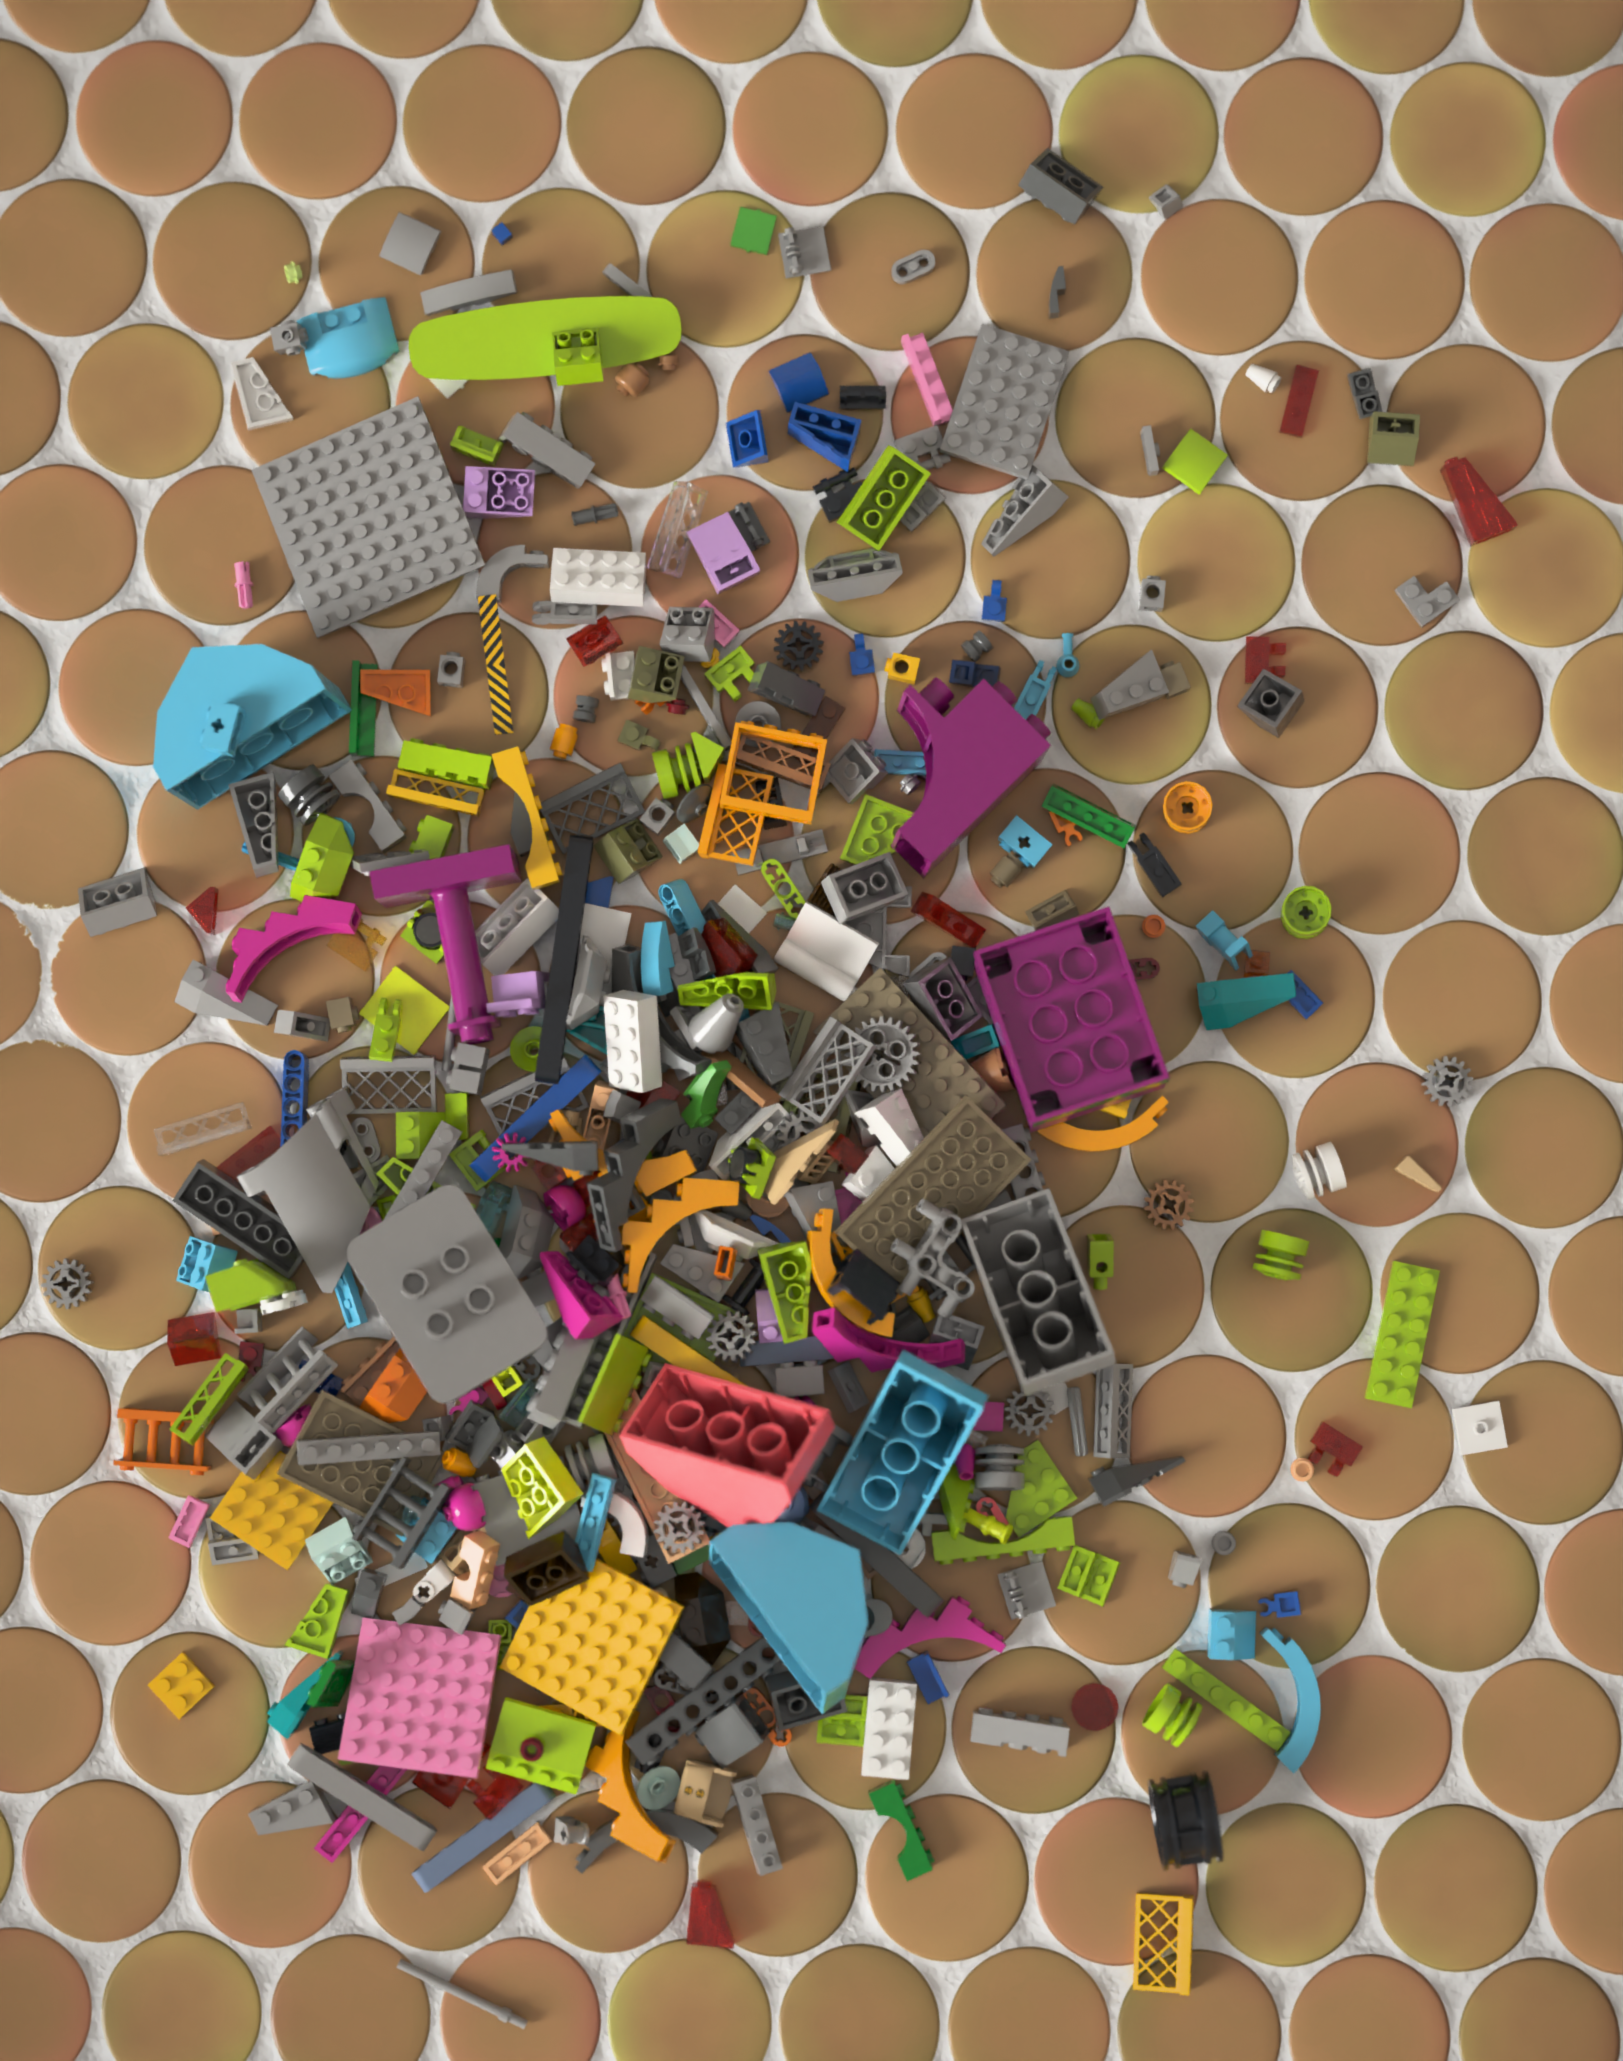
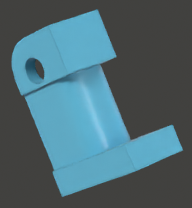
M1213 910L1196 925L1203 939L1210 946H1213L1235 971L1239 969L1235 956L1241 951L1249 958L1253 956L1248 941L1242 936L1238 939Z

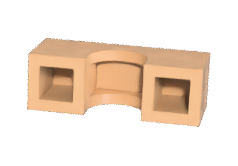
M481 1530L468 1534L463 1538L460 1557L468 1563L470 1571L454 1577L450 1595L451 1598L469 1610L487 1603L500 1547L499 1542Z

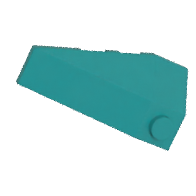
M1294 973L1197 983L1199 1007L1207 1031L1231 1028L1244 1020L1296 997Z
M339 1650L329 1660H340L344 1652ZM322 1666L280 1700L279 1703L274 1702L267 1713L270 1715L267 1722L287 1740L295 1734L311 1705L307 1704L309 1699L308 1692L318 1682L320 1678L319 1671Z

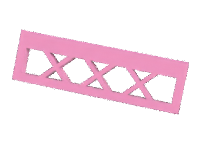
M921 333L913 337H909V334L903 335L901 344L933 426L948 423L953 410L924 334Z

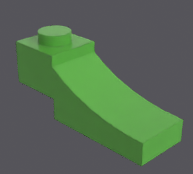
M727 1060L711 1063L688 1091L692 1101L681 1113V1116L690 1129L696 1127L704 1128L710 1125L713 1121L712 1118L718 1112L716 1108L718 1094L726 1075L732 1068Z

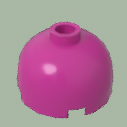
M559 1185L543 1193L545 1206H551L553 1213L550 1214L562 1231L570 1232L583 1222L586 1216L585 1203L587 1199L581 1190L577 1191L569 1185Z
M309 1403L296 1409L283 1425L273 1433L282 1441L284 1446H292L312 1409Z
M471 1482L454 1488L449 1493L446 1507L443 1509L446 1520L451 1521L456 1528L464 1531L477 1530L486 1525V1521L482 1522L481 1518L486 1515L482 1498L478 1490H472L471 1486L474 1484Z

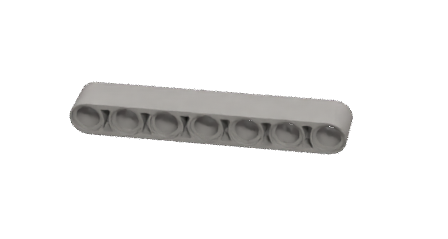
M301 1743L287 1763L292 1770L421 1851H425L437 1832V1829L429 1822L307 1745Z

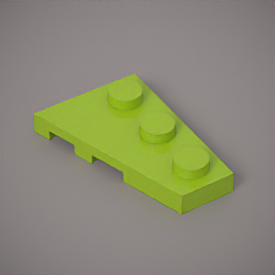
M329 1583L325 1584L310 1606V1610L303 1620L299 1622L291 1638L285 1643V1646L330 1659L350 1590Z

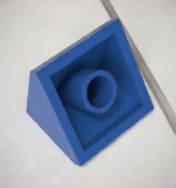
M811 352L769 370V374L787 413L792 411L794 402L807 405L829 395L821 369Z
M755 410L726 422L734 468L768 462L760 410Z

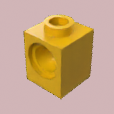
M893 652L892 659L887 658L884 671L888 672V679L915 685L920 658ZM898 663H905L908 666V670L905 673H898L895 666Z

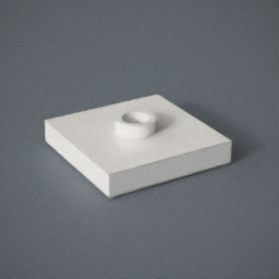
M1499 1401L1452 1408L1460 1455L1508 1447Z

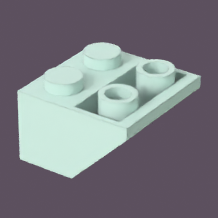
M346 1517L305 1539L311 1559L332 1585L373 1562L362 1540L355 1541L352 1539L355 1534L353 1532L354 1527Z

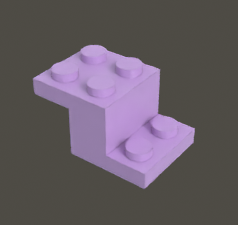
M530 971L491 976L494 1003H486L487 1013H495V1017L503 1018L517 1017V1012L518 1015L539 1014V1010L545 1009L544 983L549 982L550 973Z

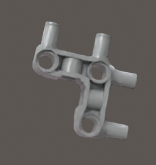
M923 1198L918 1203L916 1210L931 1219L932 1223L918 1245L913 1248L897 1238L890 1248L891 1251L906 1259L909 1265V1272L898 1288L911 1296L921 1278L928 1279L947 1291L948 1295L937 1312L946 1319H949L959 1302L962 1303L971 1297L975 1290L974 1283L958 1268H951L945 1264L942 1257L949 1244L957 1238L962 1228V1221L953 1211L945 1207L939 1208ZM953 1217V1224L950 1227H945V1221ZM927 1257L928 1263L923 1267H919V1261ZM966 1281V1287L963 1290H957L958 1284Z

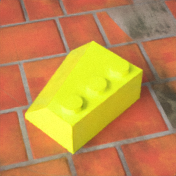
M545 1437L525 1444L501 1469L510 1494L516 1497L520 1510L517 1511L520 1519L524 1518L528 1530L525 1532L528 1539L558 1520L583 1495V1492Z

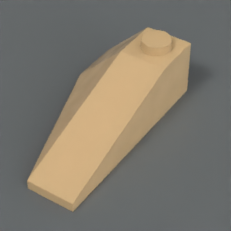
M837 1119L830 1121L773 1153L776 1159L764 1188L772 1204L775 1205L794 1184V1179L799 1173L798 1170L803 1172L807 1168V1165L813 1158L811 1154L817 1155L832 1137L839 1124Z

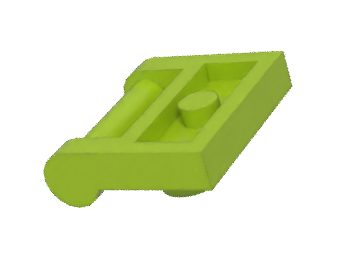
M483 1129L449 1154L477 1192L506 1171L508 1165L505 1163L486 1182L469 1167L479 1156L472 1146L478 1142L483 1150L491 1145L485 1137L487 1134Z

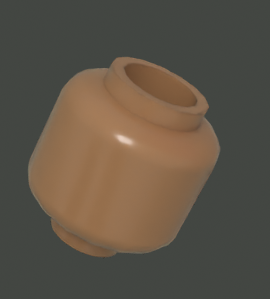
M637 362L625 364L615 376L618 384L616 389L625 397L628 394L637 397L649 384L647 377L649 373Z

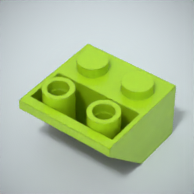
M598 328L552 332L557 386L604 381Z

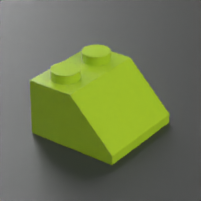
M396 1112V1159H419L442 1120L445 1122V1112Z

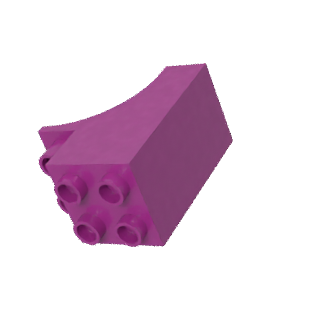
M936 677L919 693L909 685L901 697L897 712L906 720L919 741L924 755L926 782L921 804L914 814L898 829L891 847L923 879L1041 763L1051 746L1046 740L1051 734L1048 727L1033 714L1024 719L1012 707L1017 702L1016 696L1000 681L991 686L983 679L945 717L942 715L950 708L949 702L954 698V695L946 684Z

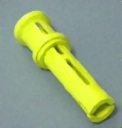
M969 1508L968 1513L964 1512L963 1518L967 1519L966 1522L981 1529L982 1534L985 1536L989 1534L999 1539L1001 1544H1005L1010 1538L1013 1525H1005L997 1521L995 1516H985Z

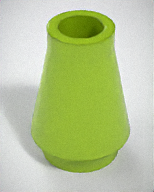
M1080 698L1071 707V710L1089 728L1098 729L1105 720V718L1099 720L1094 706L1082 701Z

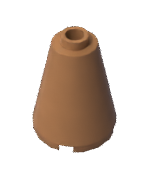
M1001 1046L993 1048L970 1063L996 1093L1015 1089Z

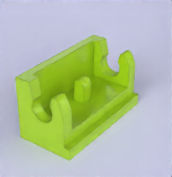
M458 426L450 443L453 451L495 467L504 443L494 440L463 426Z

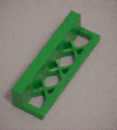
M352 660V710L350 711L349 753L351 756L375 757L377 699L360 693V670H378V664H361L359 660Z
M1054 783L1042 804L1043 808L1122 848H1125L1136 826Z

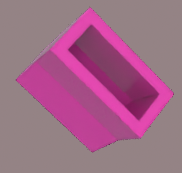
M986 1402L973 1426V1430L1003 1432L1004 1403Z

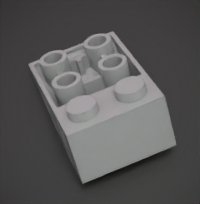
M236 1400L205 1435L228 1460L253 1480L256 1479L284 1446L280 1439L260 1425L255 1417Z

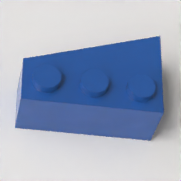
M794 402L787 434L848 472L859 437L862 420Z

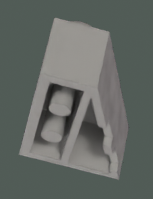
M309 1780L253 1809L248 1814L258 1835L331 1824L337 1819L322 1789Z

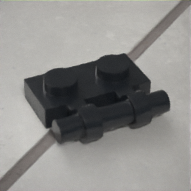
M854 467L849 469L848 472L841 470L838 475L830 479L824 478L820 480L819 484L812 486L816 495L824 491L827 496L819 500V503L829 523L841 517L862 485L861 481L853 485L850 481L851 478L858 476ZM840 483L844 484L845 489L833 493L832 487Z

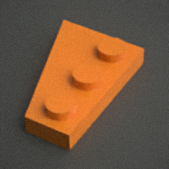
M360 670L361 694L431 716L430 670Z

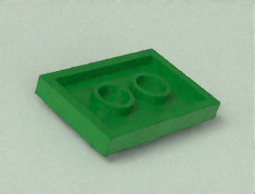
M328 1660V1662H325L319 1671L320 1678L318 1682L308 1692L309 1699L307 1704L314 1708L338 1706L352 1680L355 1661Z

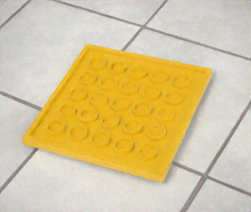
M596 1558L593 1572H588L589 1580L531 1607L529 1605L499 1668L613 1732L622 1735L685 1606Z

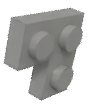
M1415 576L1394 590L1421 628L1460 600L1447 581L1427 594Z

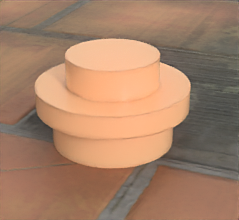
M1298 1458L1292 1462L1290 1472L1294 1479L1307 1481L1313 1476L1314 1466L1310 1460Z

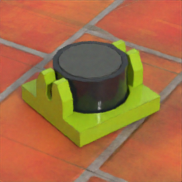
M428 899L422 908L414 913L415 916L409 919L406 929L400 936L438 965L444 954L435 906Z
M752 1137L748 1148L738 1147L732 1149L731 1153L733 1155L727 1161L730 1163L729 1175L731 1180L739 1182L753 1198L760 1199L776 1156L760 1139Z

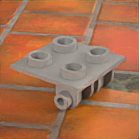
M823 226L796 231L791 227L786 228L784 233H778L786 279L831 271Z
M1042 1561L997 1574L1011 1620L1024 1618L1028 1614L1056 1606Z

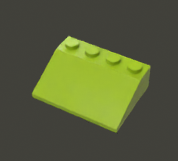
M616 1334L578 1422L611 1436L614 1435V1432L618 1433L623 1424L622 1414L624 1410H629L633 1398L630 1396L633 1390H637L641 1384L643 1377L640 1374L643 1367L647 1368L649 1361L652 1359L651 1349L620 1334Z
M505 1697L486 1769L576 1795L597 1723ZM529 1737L539 1739L544 1746L542 1757L534 1762L525 1760L520 1754L522 1742ZM530 1745L528 1746V1751L535 1753L536 1747Z

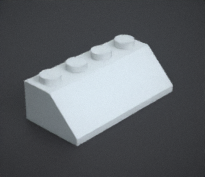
M528 878L475 930L481 964L494 976L505 974L541 938L548 928L558 920L559 908L539 889L533 890Z

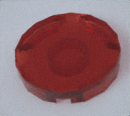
M1090 1683L1082 1686L1076 1691L1071 1704L1073 1717L1078 1724L1087 1730L1099 1731L1110 1726L1117 1717L1119 1707L1117 1698L1112 1690L1099 1683Z

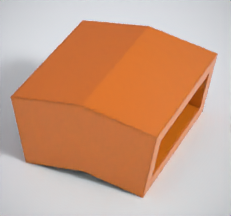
M719 1246L714 1275L717 1276L716 1279L732 1280L737 1256L736 1249ZM729 1254L726 1273H721L724 1255Z

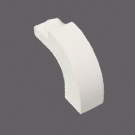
M613 1491L608 1513L612 1514L622 1527L623 1537L620 1553L644 1557L647 1555L649 1544V1531L646 1519L640 1508L631 1499ZM586 1496L582 1497L580 1507H584Z

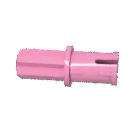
M237 562L234 566L237 581L235 587L238 589L239 606L242 609L251 608L253 606L251 591L253 582L250 579V564L245 562L244 565V562Z
M617 1273L608 1283L607 1288L610 1294L609 1299L622 1314V1320L631 1317V1312L625 1298L627 1292L623 1290Z

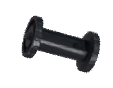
M752 1258L748 1262H750L753 1268L732 1297L724 1295L722 1298L732 1305V1309L739 1310L746 1316L750 1312L745 1306L755 1294V1290H758L765 1280L761 1264Z

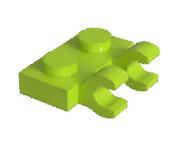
M740 645L704 674L718 693L725 689L732 700L736 702L742 696L733 682L743 675L750 684L754 675L751 668L755 665V662Z

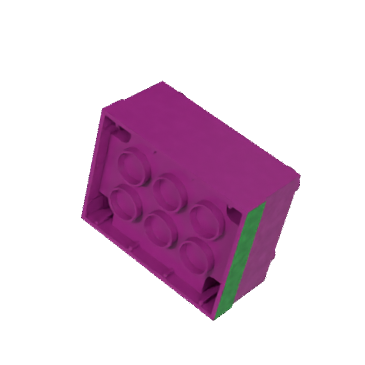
M1109 906L974 951V969L1030 1132L1165 1087L1170 1077Z

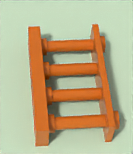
M118 1408L117 1418H124L123 1423H126L123 1459L114 1460L113 1465H119L120 1470L133 1471L134 1467L190 1470L191 1475H204V1471L211 1470V1465H202L205 1430L194 1444L193 1464L179 1463L181 1438L173 1432L170 1463L156 1462L158 1426L161 1425V1421H170V1426H172L181 1412ZM215 1417L212 1419L210 1424L215 1423ZM138 1419L147 1420V1424H149L146 1461L132 1460L135 1424L138 1423ZM192 1420L183 1421L177 1429L182 1432L184 1424L192 1423Z

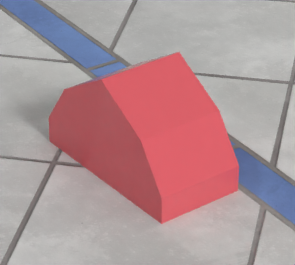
M665 1363L622 1430L620 1437L626 1452L666 1490L729 1528L737 1524L774 1522L792 1501L835 1426L828 1409Z

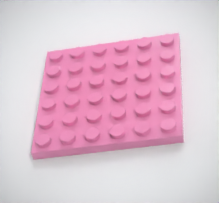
M363 1617L338 1759L478 1778L502 1636L473 1631H465L460 1635L450 1628L403 1623L399 1626L395 1621Z

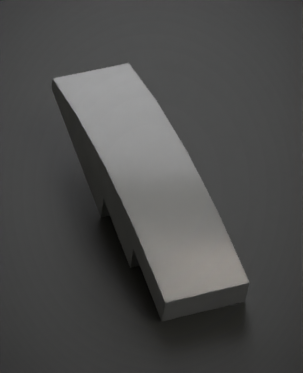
M506 270L464 279L420 293L425 315L431 316L449 309L454 311L473 304L478 306L518 293L513 270Z

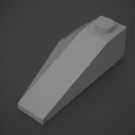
M192 960L181 980L175 1003L197 1014L268 1026L279 1005L249 989L242 1003L234 1002L226 992V983L229 978Z

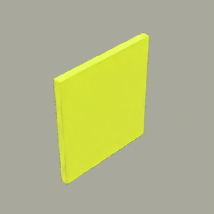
M395 966L367 1004L360 1010L359 1014L375 1025L376 1015L379 1014L381 998H387L388 1007L386 1015L393 1016L395 1000H402L401 1022L397 1043L415 1055L441 1019L449 1012L450 1006Z

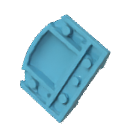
M385 297L362 300L360 303L322 313L316 312L297 320V323L303 326L308 334L307 349H304L310 374L315 376V373L333 379L359 376L381 367L394 352L395 354L399 352Z

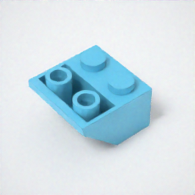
M190 1236L185 1246L184 1257L178 1269L176 1281L202 1291L210 1292L205 1276L232 1268L238 1251Z

